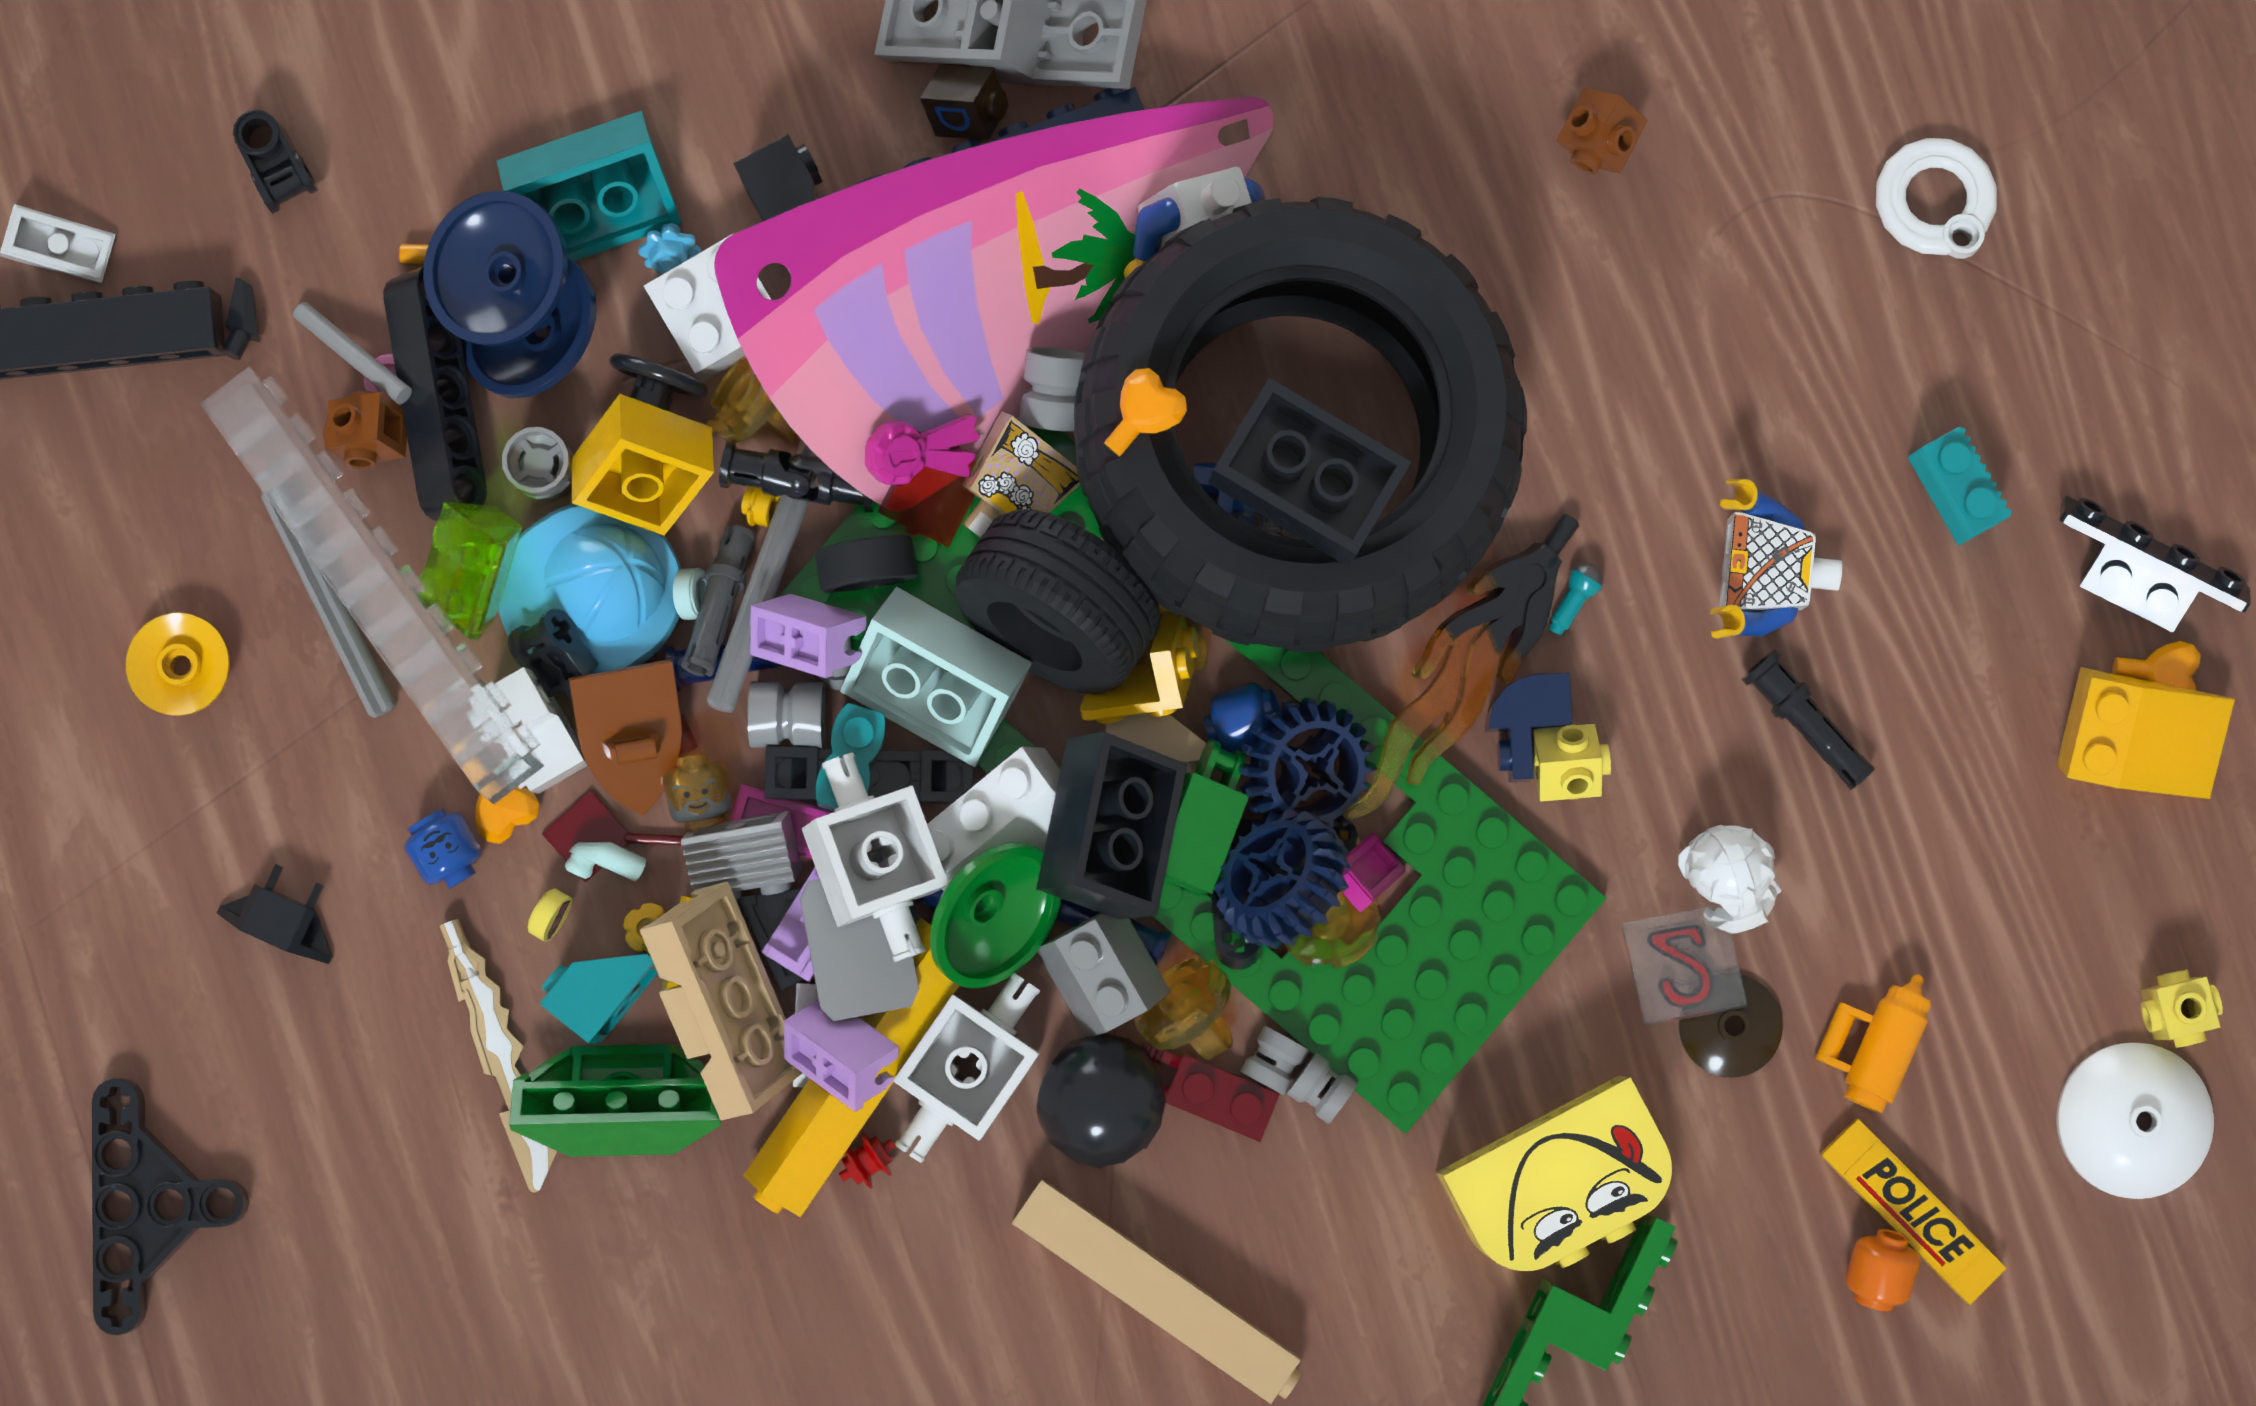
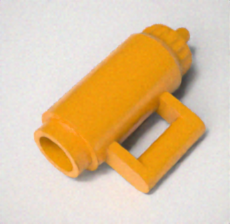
M1913 975L1910 982L1903 987L1892 985L1886 997L1879 1001L1874 1015L1839 1002L1815 1060L1847 1073L1844 1083L1848 1087L1843 1096L1846 1099L1881 1114L1887 1103L1893 1104L1928 1024L1927 1014L1931 1007V1001L1923 997L1921 987L1924 979L1921 975ZM1856 1018L1868 1023L1869 1026L1852 1065H1849L1837 1059Z

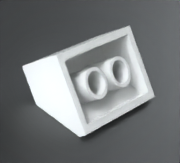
M1019 748L927 824L948 883L970 860L1002 844L1013 842L1027 843L1044 852L1060 775L1059 767L1045 748Z

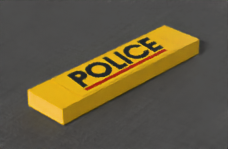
M1855 1118L1819 1154L1895 1232L1903 1234L1908 1238V1245L1966 1304L1971 1305L2007 1269L1858 1118Z

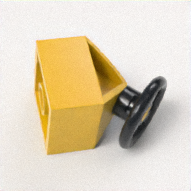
M615 353L609 359L611 367L636 378L630 397L623 394L617 396L571 458L572 504L665 536L714 473L712 427L669 412L673 400L671 395L674 391L702 398L707 395L708 386L692 376L660 364L626 354Z

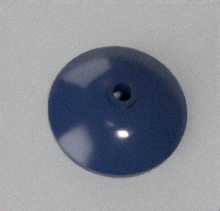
M490 191L466 199L454 207L440 222L426 251L423 279L426 296L433 313L447 330L459 338L474 344L501 346L527 337L548 319L561 298L568 269L565 241L559 226L550 213L537 202L523 195L508 191ZM513 268H516V276L509 283L508 274Z
M568 258L566 282L557 306L548 319L527 337L501 346H483L462 339L464 359L474 379L484 388L499 396L525 398L548 390L569 374L584 354L590 342L596 321L595 291L586 272ZM513 268L508 274L509 283L516 276V268Z

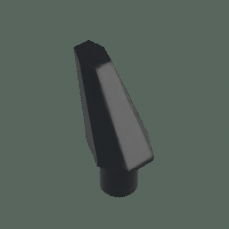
M236 277L229 314L225 322L227 329L231 333L222 352L232 359L241 360L249 342H260L261 338L253 288L244 280Z

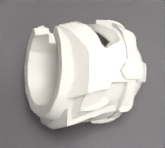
M1736 825L1714 826L1706 829V832L1699 834L1690 841L1689 846L1679 854L1678 866L1684 878L1689 879L1690 885L1696 888L1700 895L1710 902L1720 904L1723 907L1716 908L1715 911L1709 908L1704 910L1703 919L1706 926L1733 934L1747 931L1769 922L1767 916L1774 907L1776 895L1782 892L1774 867L1773 859H1775V854L1770 844L1753 832V828L1747 829Z

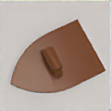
M671 659L568 678L577 736L587 766L604 790L618 802L641 815H644L664 792L674 773L681 749V716Z

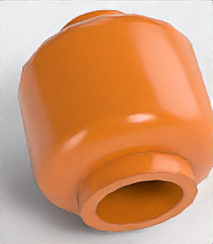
M1879 1229L1877 1235H1867L1857 1239L1845 1276V1283L1854 1292L1853 1299L1856 1302L1874 1310L1892 1311L1894 1306L1902 1305L1909 1301L1921 1259L1916 1251L1907 1245L1908 1238L1892 1230Z

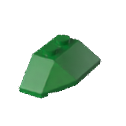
M676 1044L572 1046L545 1061L530 1074L524 1073L513 1080L509 1126L511 1131L569 1157L672 1155L721 1126V1120L701 1076V1072L706 1065L695 1057L687 1059L683 1049Z

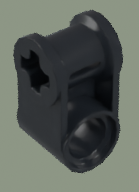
M251 110L238 117L233 129L235 143L251 172V178L261 198L272 214L280 211V204L305 191H308L310 194L318 191L316 182L303 158L295 149L286 130L272 115L263 110ZM270 126L272 129L270 142L265 147L259 149L251 148L250 136L252 132L258 127Z

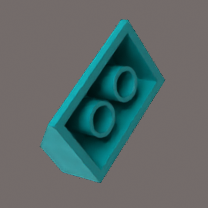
M642 110L496 160L503 191L523 195L537 202L550 213L561 230L566 245L567 257L572 261L645 237L649 231L660 232L661 227L667 223L682 224Z

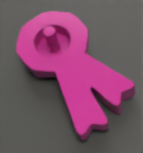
M966 414L922 433H919L914 426L905 421L884 422L866 441L865 467L878 482L886 485L908 484L924 466L969 477L970 470L968 465L975 459L976 455L966 449L950 447L974 442L979 439V434L974 430L977 416Z

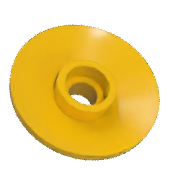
M169 613L156 617L146 623L132 639L126 656L127 679L136 697L150 709L171 716L193 714L209 706L221 694L230 671L229 651L218 630L204 619L186 613ZM181 657H187L191 663L190 670L185 675L180 676L175 672V662Z

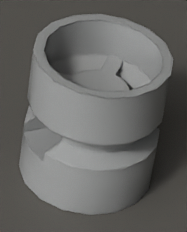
M1051 347L1026 349L1023 378L1032 385V388L1026 390L1021 398L1019 421L1022 424L1046 430L1074 431V402L1085 352Z
M527 427L516 432L507 441L502 453V468L507 479L529 499L538 502H554L565 497L572 490L571 458L574 452L553 431L543 427Z
M780 681L750 682L748 696V739L751 748L780 747L785 739H789L793 747H816L823 749L826 729L824 682L795 683L790 691H786Z

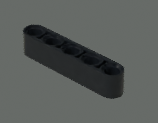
M424 266L390 279L384 287L383 300L396 375L412 389L411 396L402 404L418 501L426 516L440 522L479 509L485 503L487 486L461 338L447 330L433 313L425 292Z

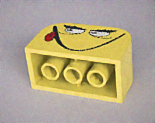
M1617 1076L1435 1173L1471 1241L1484 1255L1512 1270L1534 1271L1545 1268L1553 1263L1556 1265L1560 1264L1561 1268H1565L1590 1254L1586 1247L1587 1245L1599 1239L1612 1243L1635 1231L1636 1227L1633 1221L1652 1211L1664 1198L1671 1181L1672 1162L1669 1149L1631 1077Z

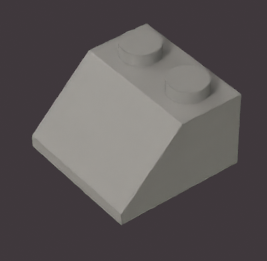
M1098 913L1043 943L1037 952L1085 1037L1106 1033L1148 1011L1171 993L1130 919L1119 920L1106 914Z

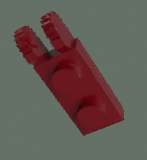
M1144 1042L1142 1049L1149 1053L1154 1062L1159 1064L1165 1063L1178 1069L1171 1087L1163 1085L1167 1104L1261 1142L1280 1096L1279 1093L1185 1054L1183 1057H1179Z

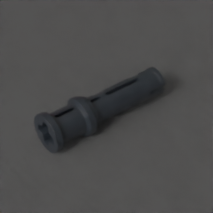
M1774 649L1755 664L1741 680L1746 685L1753 684L1773 706L1771 713L1781 720L1786 718L1821 758L1839 775L1850 790L1854 789L1857 784L1862 783L1875 770L1874 766L1855 749L1846 736L1817 707V704L1810 698L1812 692L1809 689L1811 687L1805 681L1799 683L1779 661L1781 654Z

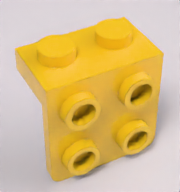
M1163 612L1150 650L1152 663L1135 665L1126 680L1115 689L1099 694L1085 693L1080 706L1082 719L1097 720L1098 723L1109 724L1118 722L1127 715L1147 713L1151 717H1162L1172 714L1179 708H1183L1196 667L1194 658L1199 656V642L1195 627H1187L1185 616L1182 614L1175 615L1172 612Z

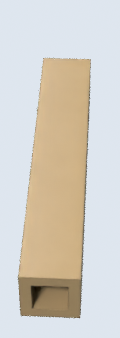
M1041 1179L1013 1220L1012 1224L1268 1403L1272 1404L1277 1395L1286 1399L1302 1376V1372L1296 1369L1301 1361L1298 1355L1045 1179Z

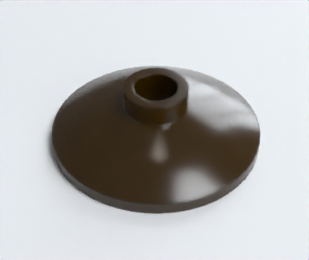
M1738 974L1712 977L1714 988L1711 998L1702 1006L1680 1011L1679 1035L1682 1045L1692 1061L1711 1074L1730 1078L1752 1074L1765 1066L1779 1047L1783 1030L1781 1011L1773 995L1756 980ZM1699 984L1689 993V995L1697 991V989L1699 988ZM1733 1015L1740 1018L1743 1025L1741 1032L1736 1036L1729 1035L1724 1027L1726 1019Z

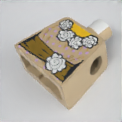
M1002 411L970 468L969 477H965L962 485L981 500L964 521L963 525L981 538L997 516L1018 509H1034L1050 513L1080 485L1077 467L1014 416Z

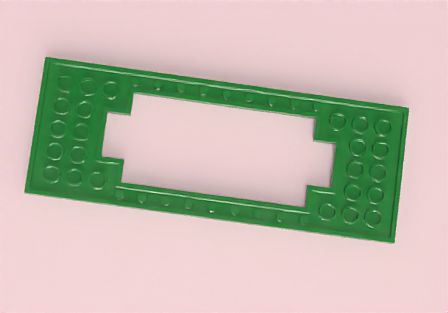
M1026 426L1076 466L1075 442L1065 433ZM958 475L947 484L905 509L890 510L876 503L874 512L870 513L865 512L863 506L858 505L822 547L878 536L910 535L913 539L918 576L908 581L886 586L845 592H823L820 589L814 555L780 595L794 594L866 616V630L857 636H850L851 649L858 651L872 618L896 586L976 631L966 619L956 599V575L980 539L966 528L963 523L981 500L962 485L965 477ZM1079 485L1050 514L1071 521L1102 539L1097 520L1090 508L1087 497L1083 494L1081 485ZM1225 640L1299 705L1302 698L1314 699L1317 705L1321 701L1327 700L1336 704L1337 711L1341 708L1350 711L1354 716L1352 723L1357 722L1364 725L1367 732L1361 741L1371 742L1376 748L1365 757V760L1375 763L1378 768L1376 771L1415 803L1382 842L1417 872L1420 877L1355 953L1318 922L1313 926L1312 938L1301 935L1295 946H1292L1282 958L1263 944L1261 955L1257 962L1251 967L1242 970L1230 969L1217 958L1214 943L1211 897L1206 893H1195L1164 880L1158 915L1153 917L1297 1042L1309 1049L1312 1055L1317 1052L1329 1061L1330 1069L1338 1075L1347 1074L1358 1082L1354 1091L1400 1131L1406 1134L1607 898L1319 651L1292 652L1285 650L1283 647H1270L1261 644H1250L1248 646ZM1003 719L977 765L989 774L1019 748L1036 746ZM1232 930V942L1229 944L1233 945L1234 952H1244L1247 942H1244L1243 936Z

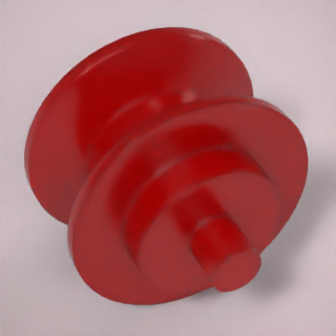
M863 1131V1145L855 1150L848 1147L845 1152L846 1156L841 1159L846 1168L838 1174L843 1182L852 1177L858 1185L864 1181L868 1188L872 1189V1175L878 1171H882L889 1176L892 1175L888 1165L893 1160L888 1152L896 1148L891 1139L883 1144L877 1136L870 1139Z

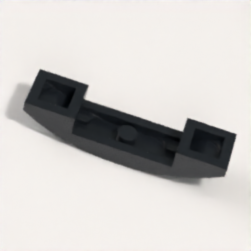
M766 746L764 799L817 801V777L822 763L832 754V749ZM881 750L876 760L869 766L870 785L868 796H874V798L913 785L919 803H954L973 787V766L944 750Z

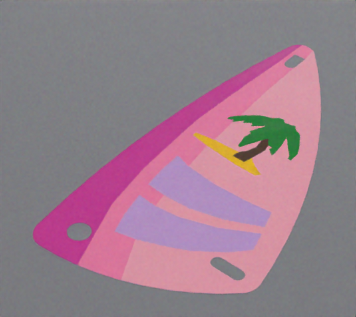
M1246 97L1126 112L1059 125L933 158L837 191L739 231L725 239L719 246L714 261L718 286L738 342L768 397L809 449L832 471L882 507L890 510L905 509L947 484L958 475L924 466L908 484L886 485L880 483L865 467L866 441L872 433L884 422L905 421L914 426L919 433H922L966 414H972L977 416L974 430L979 434V439L950 448L966 449L974 453L976 458L1002 411L1019 420L1021 398L1026 390L1032 388V385L1023 378L1026 349L1051 347L1080 352L1086 351L1100 318L1108 308L1113 295L1125 280L1124 270L1126 266L1136 259L1133 255L1137 216L1139 214L1137 205L1171 184L1221 170L1240 167L1245 178L1272 132L1274 124L1272 109L1261 98ZM1247 119L1250 139L1224 146L1219 142L1218 133L1222 127ZM771 263L784 265L791 275V285L788 292L776 300L764 298L757 288L759 272L763 267ZM974 460L968 465L969 468L972 466Z

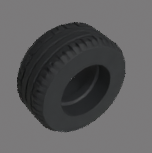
M1018 509L997 516L981 536L956 575V599L961 611L978 633L1030 661L1032 664L1028 672L1059 687L1075 692L1099 694L1119 687L1126 680L1159 628V604L1148 586L1137 575L1126 558L1095 534L1071 521L1050 513L1034 509Z

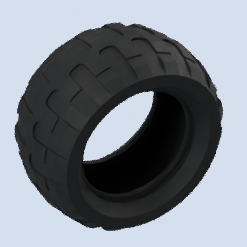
M1325 197L1313 198L1310 202L1294 201L1282 203L1280 198L1260 200L1234 208L1231 214L1224 215L1215 220L1209 218L1205 221H1200L1178 232L1167 240L1164 246L1143 265L1136 267L1121 283L1113 295L1108 308L1100 318L1085 351L1074 402L1075 458L1077 474L1083 494L1088 499L1103 540L1126 558L1161 606L1175 615L1182 614L1195 623L1212 630V634L1230 642L1248 646L1250 644H1261L1270 647H1283L1285 650L1292 652H1315L1327 650L1329 647L1346 645L1358 641L1367 642L1401 628L1402 625L1422 615L1428 609L1435 607L1448 597L1479 563L1499 532L1518 491L1522 473L1524 435L1527 432V407L1523 387L1520 386V380H1518L1514 368L1513 359L1515 353L1497 311L1491 312L1485 299L1477 291L1479 287L1476 279L1455 256L1450 254L1446 257L1435 246L1422 239L1421 230L1407 221L1390 214L1384 219L1370 212L1354 209L1353 202ZM1298 316L1319 319L1351 331L1377 349L1398 373L1409 392L1415 408L1420 434V458L1413 488L1404 502L1390 514L1375 523L1348 567L1304 540L1279 537L1262 532L1241 522L1221 508L1203 490L1193 476L1179 446L1175 426L1155 434L1140 433L1120 457L1111 451L1104 442L1123 420L1120 398L1125 379L1136 369L1150 368L1159 375L1163 387L1175 389V385L1185 368L1203 348L1222 334L1251 321L1269 317Z

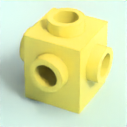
M1595 724L1533 729V772L1539 801L1602 797V775L1611 774V759L1608 744H1599Z
M2188 969L2157 976L2158 986L2141 990L2144 1001L2141 1003L2143 1021L2147 1030L2152 1032L2154 1040H2174L2175 1048L2207 1041L2205 1031L2221 1028L2218 1015L2223 1013L2222 1001L2215 985H2209L2207 977H2190ZM2185 999L2190 1018H2186L2181 1012V1004Z

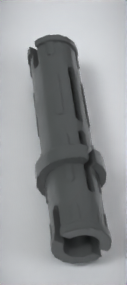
M727 525L724 528L714 564L708 566L705 574V579L708 582L706 592L698 611L688 648L681 663L684 670L694 675L704 677L706 674L709 677L714 674L717 657L727 631L735 600L737 599L738 592L744 590L747 582V576L744 573L756 540V535L750 529L743 526L733 525L732 528L730 525Z

